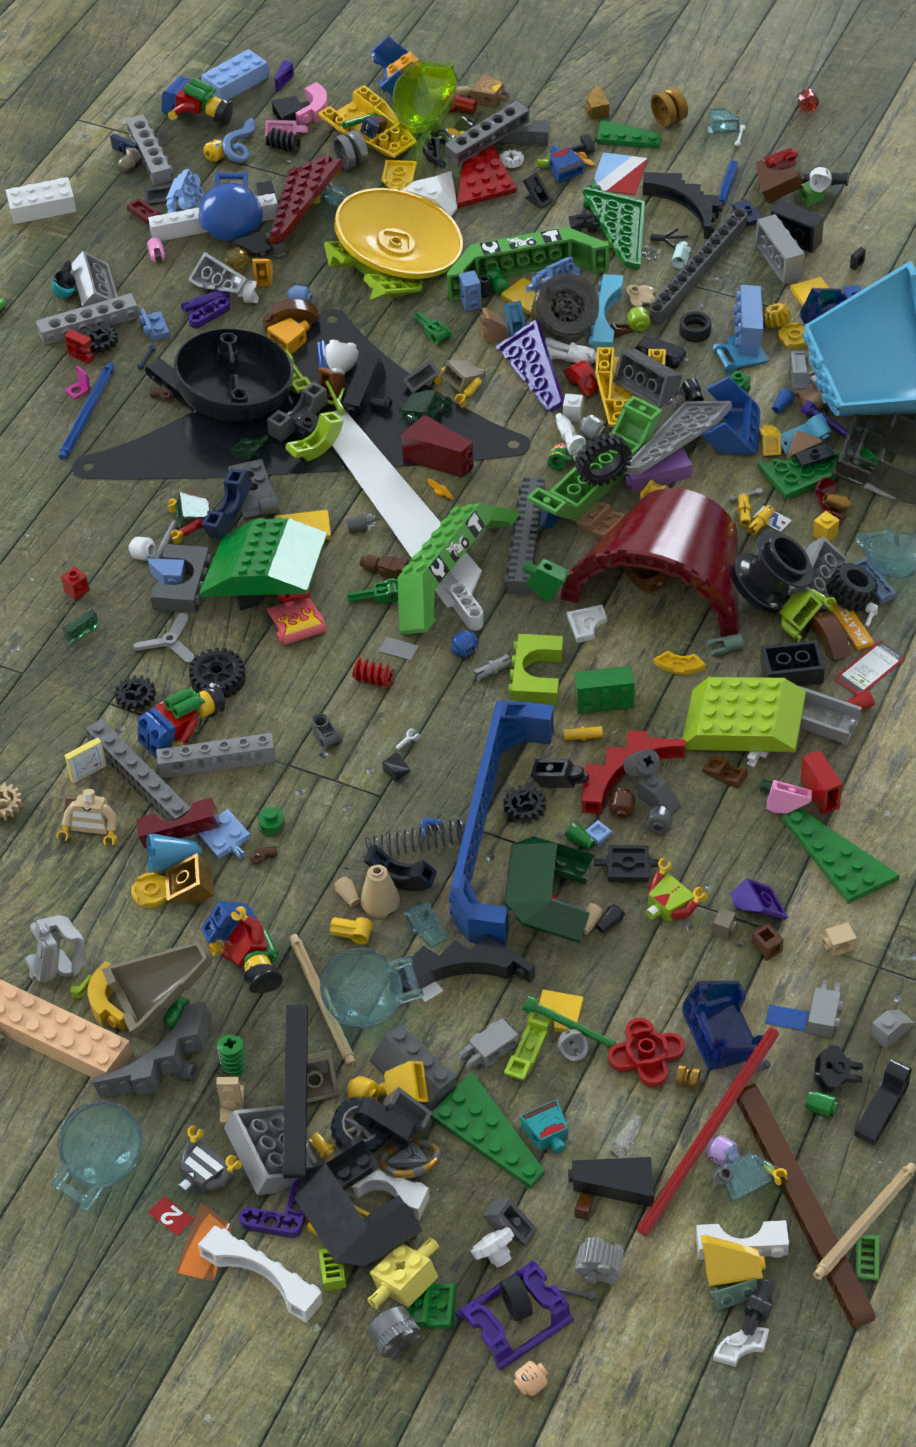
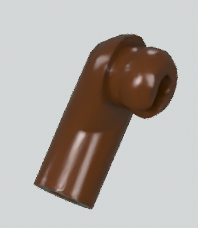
M276 846L257 848L250 857L252 864L259 865L267 857L277 856Z

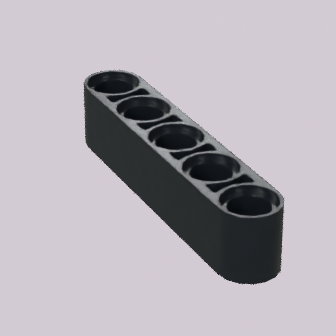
M160 358L145 366V372L151 380L162 388H168L173 393L175 399L192 412L197 413L184 400L177 389L174 381V368Z

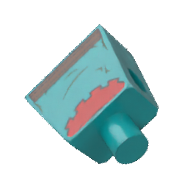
M557 1099L520 1116L521 1129L540 1150L543 1151L552 1147L555 1154L565 1151L566 1145L563 1141L568 1139V1127Z

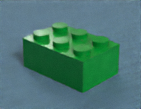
M631 666L574 672V697L577 714L634 708L635 682Z

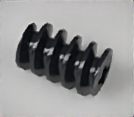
M273 127L266 137V145L298 153L301 147L299 133H295L293 136L292 131L288 133L287 130H284L282 132V129L276 130Z

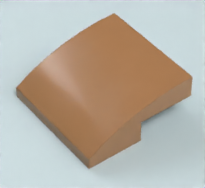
M596 502L576 522V525L594 537L602 539L626 514L612 511L611 505Z

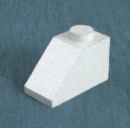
M565 394L563 415L571 422L581 421L585 396Z

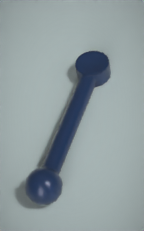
M154 345L149 346L148 353L142 362L137 365L138 369L142 370L144 368V363L150 354L156 350Z

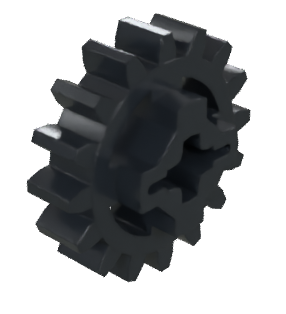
M102 323L101 326L95 324V327L89 326V330H84L85 334L83 335L92 340V344L89 346L91 349L90 353L96 351V354H98L100 351L105 353V350L111 351V347H116V343H118V333L110 325L104 326V323Z
M133 675V679L126 677L125 682L119 681L120 686L115 687V699L117 705L120 704L121 709L127 707V711L134 709L137 712L138 708L145 710V705L151 706L150 701H155L156 690L154 683H150L149 678L144 680L142 675L139 678Z
M518 785V790L511 788V793H506V798L503 800L504 812H507V817H513L514 822L519 819L521 824L525 820L529 824L531 819L538 821V815L543 816L544 810H546V797L542 796V791L536 792V787L529 789V785H526L525 788Z

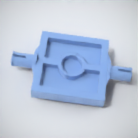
M228 809L218 815L220 827L197 833L198 837L218 860L232 852L239 859L244 858L246 854L240 847L251 838L250 833Z

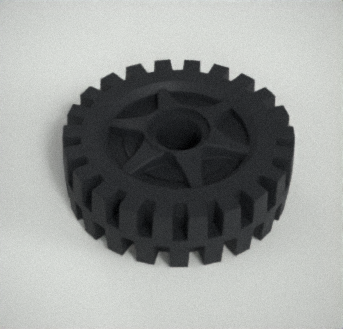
M215 648L213 652L211 649H208L207 653L203 651L200 653V656L197 655L195 660L191 661L189 666L191 686L196 693H199L208 683H216L220 686L224 696L230 698L231 693L233 695L237 694V690L240 691L245 683L246 676L242 658H239V655L237 653L234 654L232 650L227 652L226 648H222L221 651H219V648Z

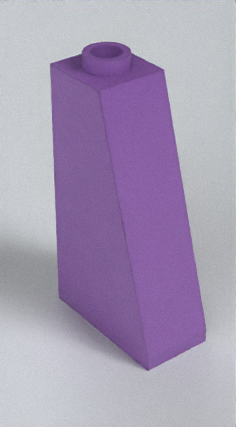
M681 447L640 475L626 474L624 483L634 493L642 491L650 480H654L659 485H665L691 478L692 463L683 447Z

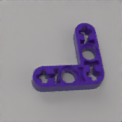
M300 1178L293 1184L285 1213L245 1208L239 1214L241 1227L249 1231L287 1238L298 1237L303 1230L306 1219L302 1210L298 1212L292 1210V1206L297 1204L294 1197ZM249 1216H253V1219H251L250 1222H246V1219H248ZM268 1219H275L277 1221L276 1225L272 1227L266 1226L265 1222ZM292 1224L296 1225V1227H293L292 1230H289V1227Z

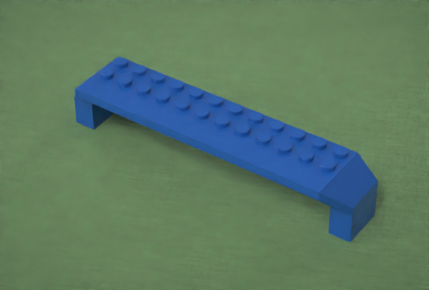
M496 701L449 894V903H451L450 915H453V924L470 943L478 944L487 934L506 947L509 934L507 907L479 903L470 885L501 755L524 741L551 745L554 732V705L522 701Z

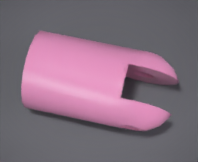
M151 238L147 242L151 260L156 263L155 257L161 256L163 262L165 259L163 243L159 238Z

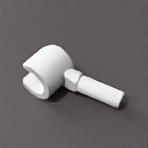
M871 602L865 610L869 613L864 625L867 628L872 618L878 614V606Z
M409 729L407 737L396 746V749L400 750L411 740L414 742L419 741L421 735L417 733L412 737L416 730Z

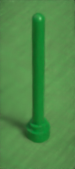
M528 995L522 1010L527 1013L537 1012L570 1029L578 1030L584 1036L609 1048L617 1044L616 1041L540 1005L536 998Z

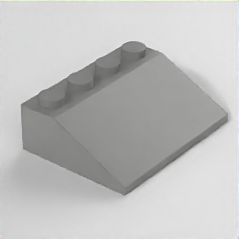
M284 1105L232 1111L224 1129L239 1160L242 1162V1166L256 1194L277 1193L293 1186L298 1178H283ZM308 1143L306 1168L317 1162Z

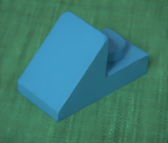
M521 301L503 304L507 320L505 325L510 336L526 326Z

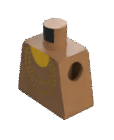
M483 74L470 90L471 99L476 100L477 104L492 107L496 106L500 100L507 102L510 96L509 92L504 91V83L486 74Z

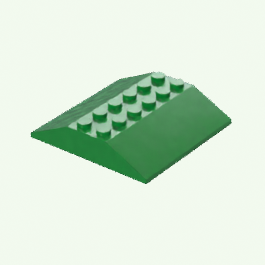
M259 518L252 520L226 534L221 539L199 592V597L308 593L327 538V532L289 518Z

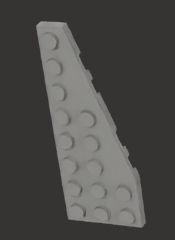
M685 401L632 457V460H630L631 464L626 466L628 470L624 471V474L640 475L718 424L731 410V401Z

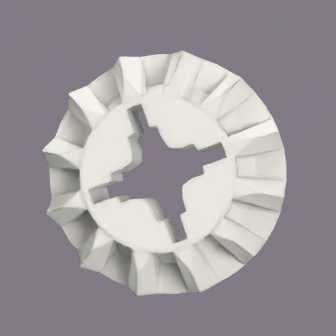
M510 149L509 151H503L499 156L507 168L518 167L524 162V155H522L521 151L517 152L516 149L513 151Z

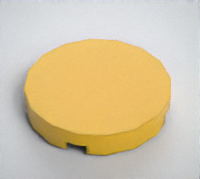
M801 323L785 324L778 331V341L782 346L792 350L807 347V343L803 339L805 327L801 326Z
M145 873L139 876L131 887L132 898L135 903L149 909L165 904L167 902L165 876L158 873Z

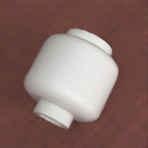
M135 537L129 544V552L133 559L148 561V558H152L155 555L156 545L148 537Z

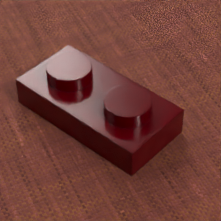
M140 198L127 205V210L146 224H149L148 217L160 215L159 211Z

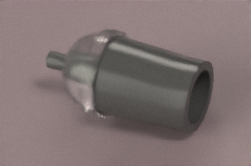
M364 512V514L347 518L349 533L366 529L370 530L376 525V521L380 520V516L375 517L372 513Z

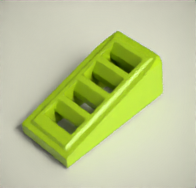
M319 1249L324 1291L346 1288L343 1265L336 1263L325 1265V1262L334 1260L332 1257L324 1258V1255H330L327 1249ZM339 1267L337 1270L326 1271V1269ZM340 1274V1276L327 1278V1276Z

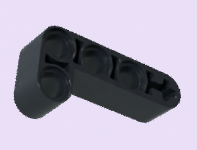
M894 1059L889 1061L884 1072L883 1082L857 1125L854 1133L855 1137L874 1146L876 1145L909 1086L912 1072L911 1067Z

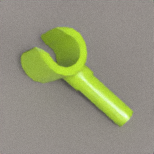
M88 975L80 986H71V998H83L84 989L89 983L91 975Z

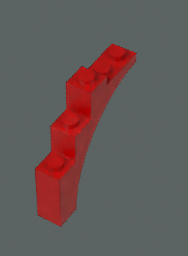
M628 730L626 748L607 747L605 765H585V772L589 774V780L583 784L582 813L602 814L603 805L609 791L627 774L623 767L626 757L645 749H652L658 754L660 760L685 758L686 740L647 738V731Z

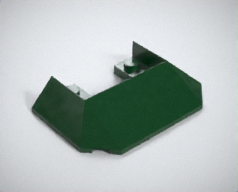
M534 836L511 846L504 905L508 910L514 911L518 916V922L522 926L580 943L590 913L585 912V908L553 899L554 875L586 884L589 876V865L595 855Z

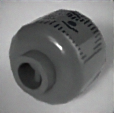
M658 805L652 807L649 810L646 821L647 828L657 835L668 833L672 826L673 813L666 806Z

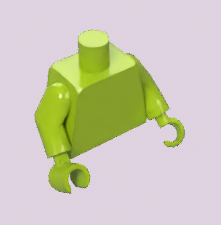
M814 589L795 592L783 606V609L779 611L783 615L781 626L792 638L798 639L797 642H800L803 638L800 631L823 603L830 612H834L831 605L835 604L838 606L835 598H826L825 595Z

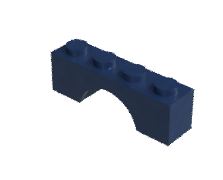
M231 468L225 478V493L221 506L216 511L209 510L202 522V526L209 537L223 539L228 534L253 485L246 470Z

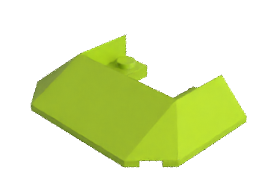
M340 241L324 243L329 267L354 266L365 275L363 280L373 289L370 300L393 299L422 290L424 279L401 278L379 272L353 257Z

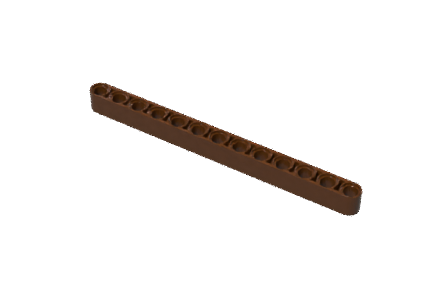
M755 1083L745 1086L736 1102L768 1165L775 1170L779 1168L786 1170L788 1179L779 1177L782 1183L779 1187L818 1263H820L836 1245L838 1240L758 1086ZM844 1255L825 1277L851 1327L857 1328L875 1321V1313L846 1255Z

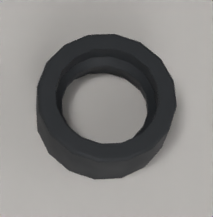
M700 311L684 314L680 319L679 333L681 337L691 342H700L707 339L711 334L710 317ZM690 324H700L704 327L701 329H691L687 326Z
M513 1275L499 1282L501 1295L512 1319L517 1322L533 1314L532 1304L520 1277Z

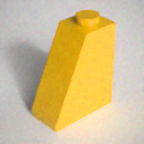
M701 1235L709 1286L763 1278L762 1270H766L764 1256L759 1255L757 1248L708 1235Z

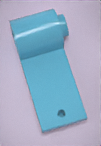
M817 414L805 424L782 433L781 449L787 455L791 438L797 430L820 438L822 442L829 439L832 430L823 414Z

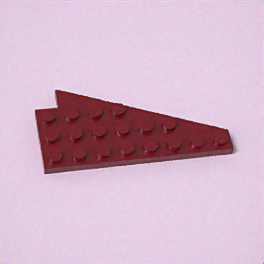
M330 155L322 156L314 162H307L301 167H294L288 171L268 238L271 244L287 238L342 167L343 162L341 158L333 161Z

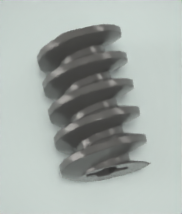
M645 749L626 757L623 767L627 775L632 778H639L654 773L659 767L660 759L654 750Z

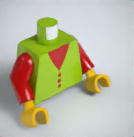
M661 858L658 862L660 870L654 875L648 891V905L650 907L645 911L646 915L651 920L660 915L667 922H671L674 919L688 918L699 906V901L704 902L708 899V894L704 892L699 896L703 892L701 887L695 888L692 893L669 873L666 875L665 872L670 871L673 865L669 861L668 865L663 867L666 859Z

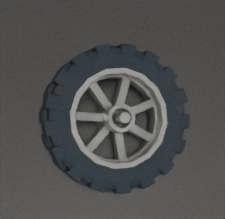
M353 1097L349 1101L347 1099L341 1106L337 1107L332 1118V1138L336 1140L335 1144L340 1147L353 1139L349 1135L350 1133L354 1132L356 1136L364 1134L367 1139L363 1140L369 1151L373 1154L378 1148L383 1146L385 1140L376 1134L371 1136L366 1128L356 1121L347 1118L355 1114L362 1100L361 1098L358 1099V1097ZM346 1122L354 1127L346 1130L344 1124Z

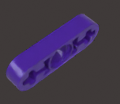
M219 297L194 311L188 317L190 326L200 328L230 310V300L227 297Z

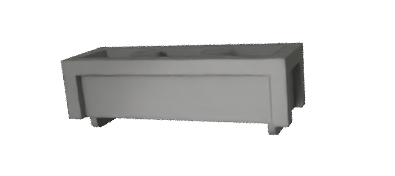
M791 351L790 371L792 388H806L807 384L810 383V374L807 373L806 369L808 356H805V351Z

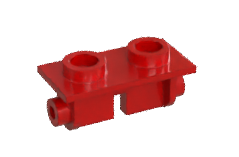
M789 148L763 158L767 168L778 170L795 164L798 153Z

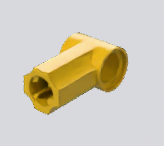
M334 917L331 921L330 935L351 938L354 943L364 945L368 943L373 923L369 919L362 917L357 918L356 921Z

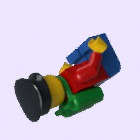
M178 76L162 93L161 112L167 114L170 120H174L182 112L200 114L202 111H205L208 116L214 118V122H220L226 126L230 123L233 115V101L222 100L214 96L217 90L206 82L194 77L189 79Z
M208 683L199 693H196L192 688H186L165 698L159 705L150 709V712L142 714L139 718L137 741L149 750L156 759V749L187 744L198 725V718L214 717L218 712H224L225 698L220 686L216 683ZM180 740V742L175 743L173 746L171 745V742Z
M219 901L201 927L207 942L211 943L209 950L212 955L215 956L220 953L221 957L241 967L244 966V981L250 985V992L268 993L276 990L281 986L283 977L277 972L276 967L273 966L278 957V951L269 932L264 930L259 919H257L256 915H253V910L248 905ZM217 940H223L225 949L222 948L221 943Z

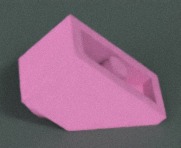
M773 780L766 809L777 814H787L810 803L812 790Z

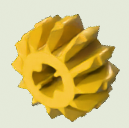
M781 302L768 305L762 312L763 321L767 327L785 326L791 319L789 306Z

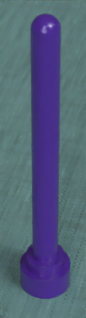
M809 400L801 408V412L806 416H815L821 413L817 410L815 404ZM823 414L829 427L858 446H867L871 452L873 451V446Z

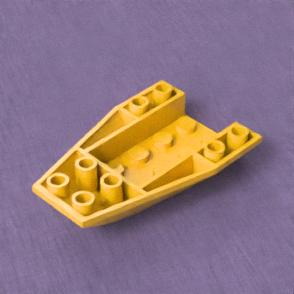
M365 85L353 91V101L336 111L329 106L318 113L321 118L344 135L350 131L357 130L362 135L367 148L387 157L395 158L417 144L415 138L386 101ZM372 113H377V115L388 119L385 131L378 133L373 139L360 132L362 123L348 128L342 127V123Z
M597 347L595 375L609 427H614L623 410V405L632 396L641 398L612 382L619 357H614V348ZM649 349L648 356L665 365L666 349Z

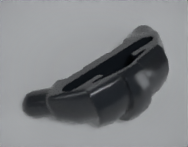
M434 136L426 139L422 149L426 159L436 165L438 164L442 168L446 167V163L440 155L439 147L443 137Z

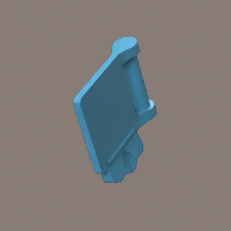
M737 336L728 337L726 344L718 343L712 347L713 352L722 361L723 369L726 373L738 368L759 365L769 361L761 345L758 356L738 354V347H735V338ZM727 350V352L729 353V355H730V357L732 358L733 362H730V361L728 360V358H727V356L725 355L724 351Z

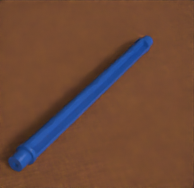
M108 362L107 366L103 368L60 449L59 458L61 460H65L70 455L115 367L112 362Z

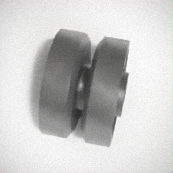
M357 130L346 133V136L342 134L333 139L335 155L337 159L341 158L344 170L347 171L356 165L360 166L368 162L367 146L362 135Z

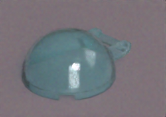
M885 528L884 531L872 533L858 532L856 534V540L863 546L868 562L880 574L894 579H907L916 576V530H914V534L904 532L898 534L891 528Z
M361 947L349 949L338 954L329 962V966L324 974H322L320 981L321 998L327 1011L335 1020L352 1028L365 1029L384 1023L396 1012L401 1003L424 996L423 990L419 988L412 967V957L406 956L389 961L387 957L375 952V949ZM402 967L405 969L412 990L403 993L401 977L397 971L398 968Z
M99 1100V1102L89 1105L84 1104L73 1111L60 1129L57 1147H59L60 1160L63 1166L53 1179L51 1187L54 1189L59 1188L78 1201L83 1209L87 1210L102 1188L115 1185L127 1178L136 1168L143 1149L142 1131L133 1114L124 1106L106 1100ZM68 1174L76 1181L92 1187L86 1196L64 1182Z

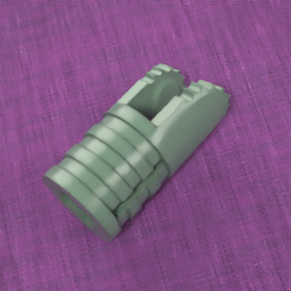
M740 633L707 640L708 646L722 644V648L714 649L710 652L711 656L744 649L743 638Z

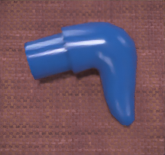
M425 818L420 822V826L424 828L426 833L428 824L434 827V824L438 823L439 827H441L442 819Z

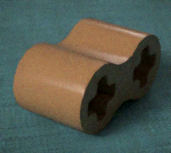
M810 383L807 384L806 388H798L793 391L794 399L798 404L804 405L809 400L815 404L818 411L828 405L827 403L824 404L821 396L822 393L818 392Z

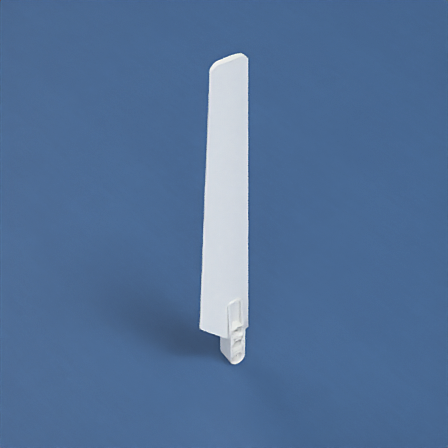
M334 411L344 422L339 436L332 445L412 558L421 550V546L430 539L432 532L439 528L441 522L346 411L342 415L338 411ZM465 552L435 589V592L447 608L453 607L470 630L476 631L483 627V610L472 595L482 570Z

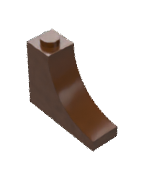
M762 159L756 162L761 192L768 203L803 188L802 180H804V176L801 171L798 172L795 166L784 170H773L767 168Z

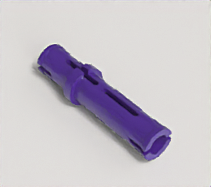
M215 291L201 297L196 296L190 301L181 303V309L183 313L200 309L219 297L230 298V293Z

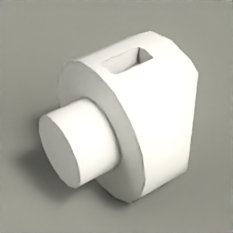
M818 167L810 173V187L815 192H822L832 182L831 172L827 168Z
M247 281L241 293H237L238 297H243L244 303H258L259 297L254 289L257 281Z

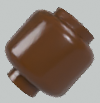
M624 788L613 792L610 796L609 804L611 814L618 819H625L631 816L635 810L636 798L634 794Z

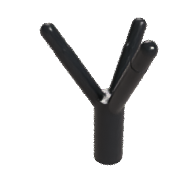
M676 228L665 235L651 234L650 240L664 241L675 249L676 246L667 239L687 238L688 235H672L679 230Z

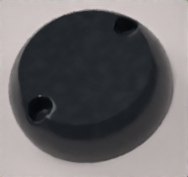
M229 328L206 331L188 339L178 349L173 367L174 381L184 400L200 414L223 422H249L272 413L289 395L294 373L291 358L278 343L252 331Z

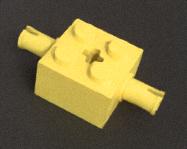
M429 1237L418 1250L402 1244L390 1252L370 1271L377 1290L367 1299L368 1303L378 1310L390 1297L408 1308L438 1278L433 1263L429 1259L439 1249L438 1243Z

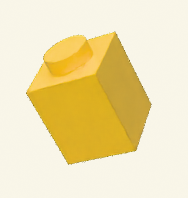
M827 511L823 512L814 520L812 536L817 539L824 536L830 542L838 535L840 520Z

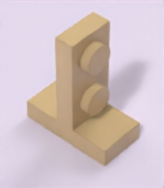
M217 1077L216 1086L221 1106L220 1127L225 1126L232 1111L243 1110L245 1089L244 1085H240L238 1077Z

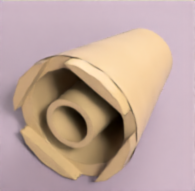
M374 865L368 869L360 896L361 908L366 911L367 915L375 918L387 917L391 912H396L400 905L399 892L387 869L382 865Z

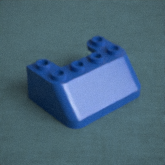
M387 35L371 50L373 62L382 66L385 71V78L387 79L382 78L379 81L380 88L384 92L387 91L394 100L398 101L425 97L428 94V89L423 72L411 80L398 69L388 78L386 68L409 51Z

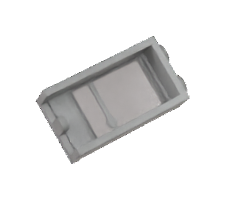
M798 686L806 691L800 729L841 742L842 745L847 746L861 719L862 707Z

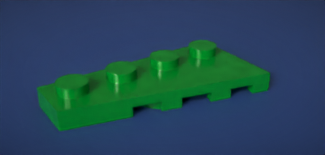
M605 120L600 121L597 144L645 148L660 147V133Z

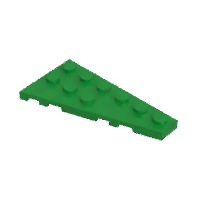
M865 446L846 449L845 452L841 453L833 451L835 454L834 460L805 469L801 468L795 456L791 457L790 460L780 461V459H773V462L769 463L759 461L757 462V467L786 500L815 488L822 477L834 480L876 462V456Z
M798 808L782 816V821L848 904L899 880L900 875L802 809Z

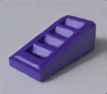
M282 61L274 78L277 92L294 76L292 62Z

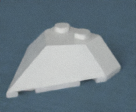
M452 171L414 181L401 189L433 202L449 214L450 217L458 209Z

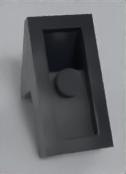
M537 172L522 180L529 192V195L525 197L526 200L538 208L552 201Z

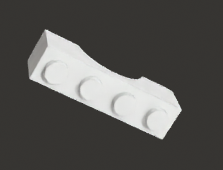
M377 1169L344 1191L346 1195L357 1199L371 1191H384L391 1194L394 1198L400 1195L417 1220H420L430 1199L429 1187L420 1182L408 1181L405 1178L390 1177L380 1169Z
M786 1220L765 1221L757 1234L744 1239L734 1238L726 1234L719 1224L696 1225L698 1260H704L701 1235H708L757 1248L759 1255L764 1257L772 1256L779 1258L788 1255L789 1240Z

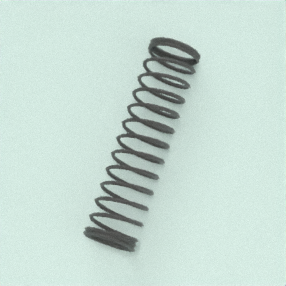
M462 817L458 818L456 828L454 821L450 820L448 828L446 822L443 821L441 826L442 832L438 823L434 824V832L429 824L427 825L426 833L424 828L420 826L419 836L414 827L411 829V836L408 830L405 829L404 840L399 830H397L396 832V840L394 838L393 833L389 832V844L385 834L382 833L381 844L378 837L374 835L373 845L375 844L376 837L379 848L384 852V836L390 857L392 858L390 835H392L396 851L399 856V833L403 843L405 854L407 855V832L413 853H415L413 839L414 829L418 839L420 850L423 851L421 842L422 828L428 849L430 850L428 827H430L435 842L436 848H438L436 838L437 825L442 838L443 846L445 847L443 829L444 824L448 831L451 845H453L451 834V822L453 823V826L457 834L458 842L460 844L461 842L459 836V829L461 838L463 839L465 823ZM369 836L365 837L367 851L369 846L372 845Z

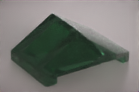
M267 435L257 439L244 437L230 450V453L248 462L267 441L268 437Z

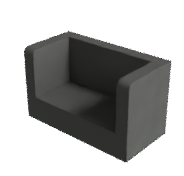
M399 1087L388 1094L382 1103L411 1121L416 1126L414 1135L425 1128L432 1114V1111Z

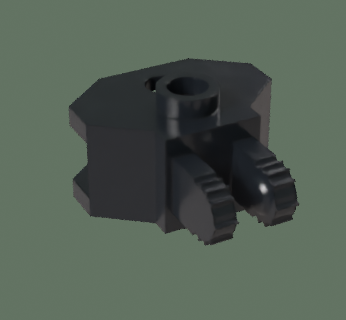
M829 1045L815 1059L814 1081L822 1092L829 1093L845 1082L863 1083V1076L850 1074V1070H863V1063L850 1061L851 1058H846L839 1046Z

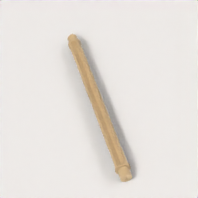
M293 934L289 937L291 947L318 1001L319 1007L342 1055V1059L348 1067L354 1066L356 1064L355 1055L344 1036V1032L309 959L303 942L297 934Z
M909 1163L892 1179V1182L884 1188L823 1258L813 1273L816 1279L821 1280L831 1272L840 1259L844 1257L869 1228L870 1224L876 1220L896 1197L898 1192L909 1182L916 1171L915 1164Z

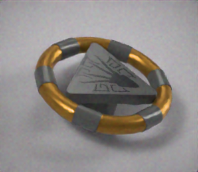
M411 1140L406 1149H400L394 1145L386 1149L381 1154L378 1163L380 1170L390 1177L411 1178L423 1175L439 1164L442 1154L440 1148L433 1142ZM420 1148L433 1152L429 1162ZM396 1152H399V1153H397L395 1156H393L391 1159H389L393 1154H395Z

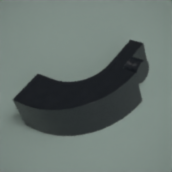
M375 844L369 846L363 861L369 867L374 865L384 866L396 888L407 891H420L431 888L437 871L425 860L412 864L401 863L389 857Z

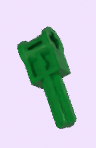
M419 311L414 315V319L424 327V334L435 345L440 344L444 339L452 337L449 327L442 324L438 319L432 322Z
M390 578L386 581L373 583V589L347 593L348 601L355 602L375 598L376 604L398 602V580Z

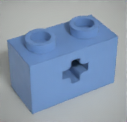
M475 270L459 274L460 301L465 312L481 309V284Z

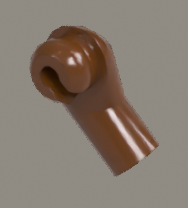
M166 387L150 388L151 397L159 396L165 401H170L173 398V393Z

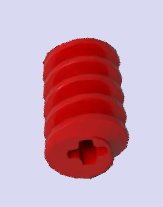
M358 657L353 667L352 675L356 681L362 680L363 683L369 682L370 685L376 684L377 687L383 685L385 689H388L392 684L395 670L389 671L390 666L388 664L383 669L382 663H379L376 667L375 661H372L369 665L368 659H365L362 663V658Z

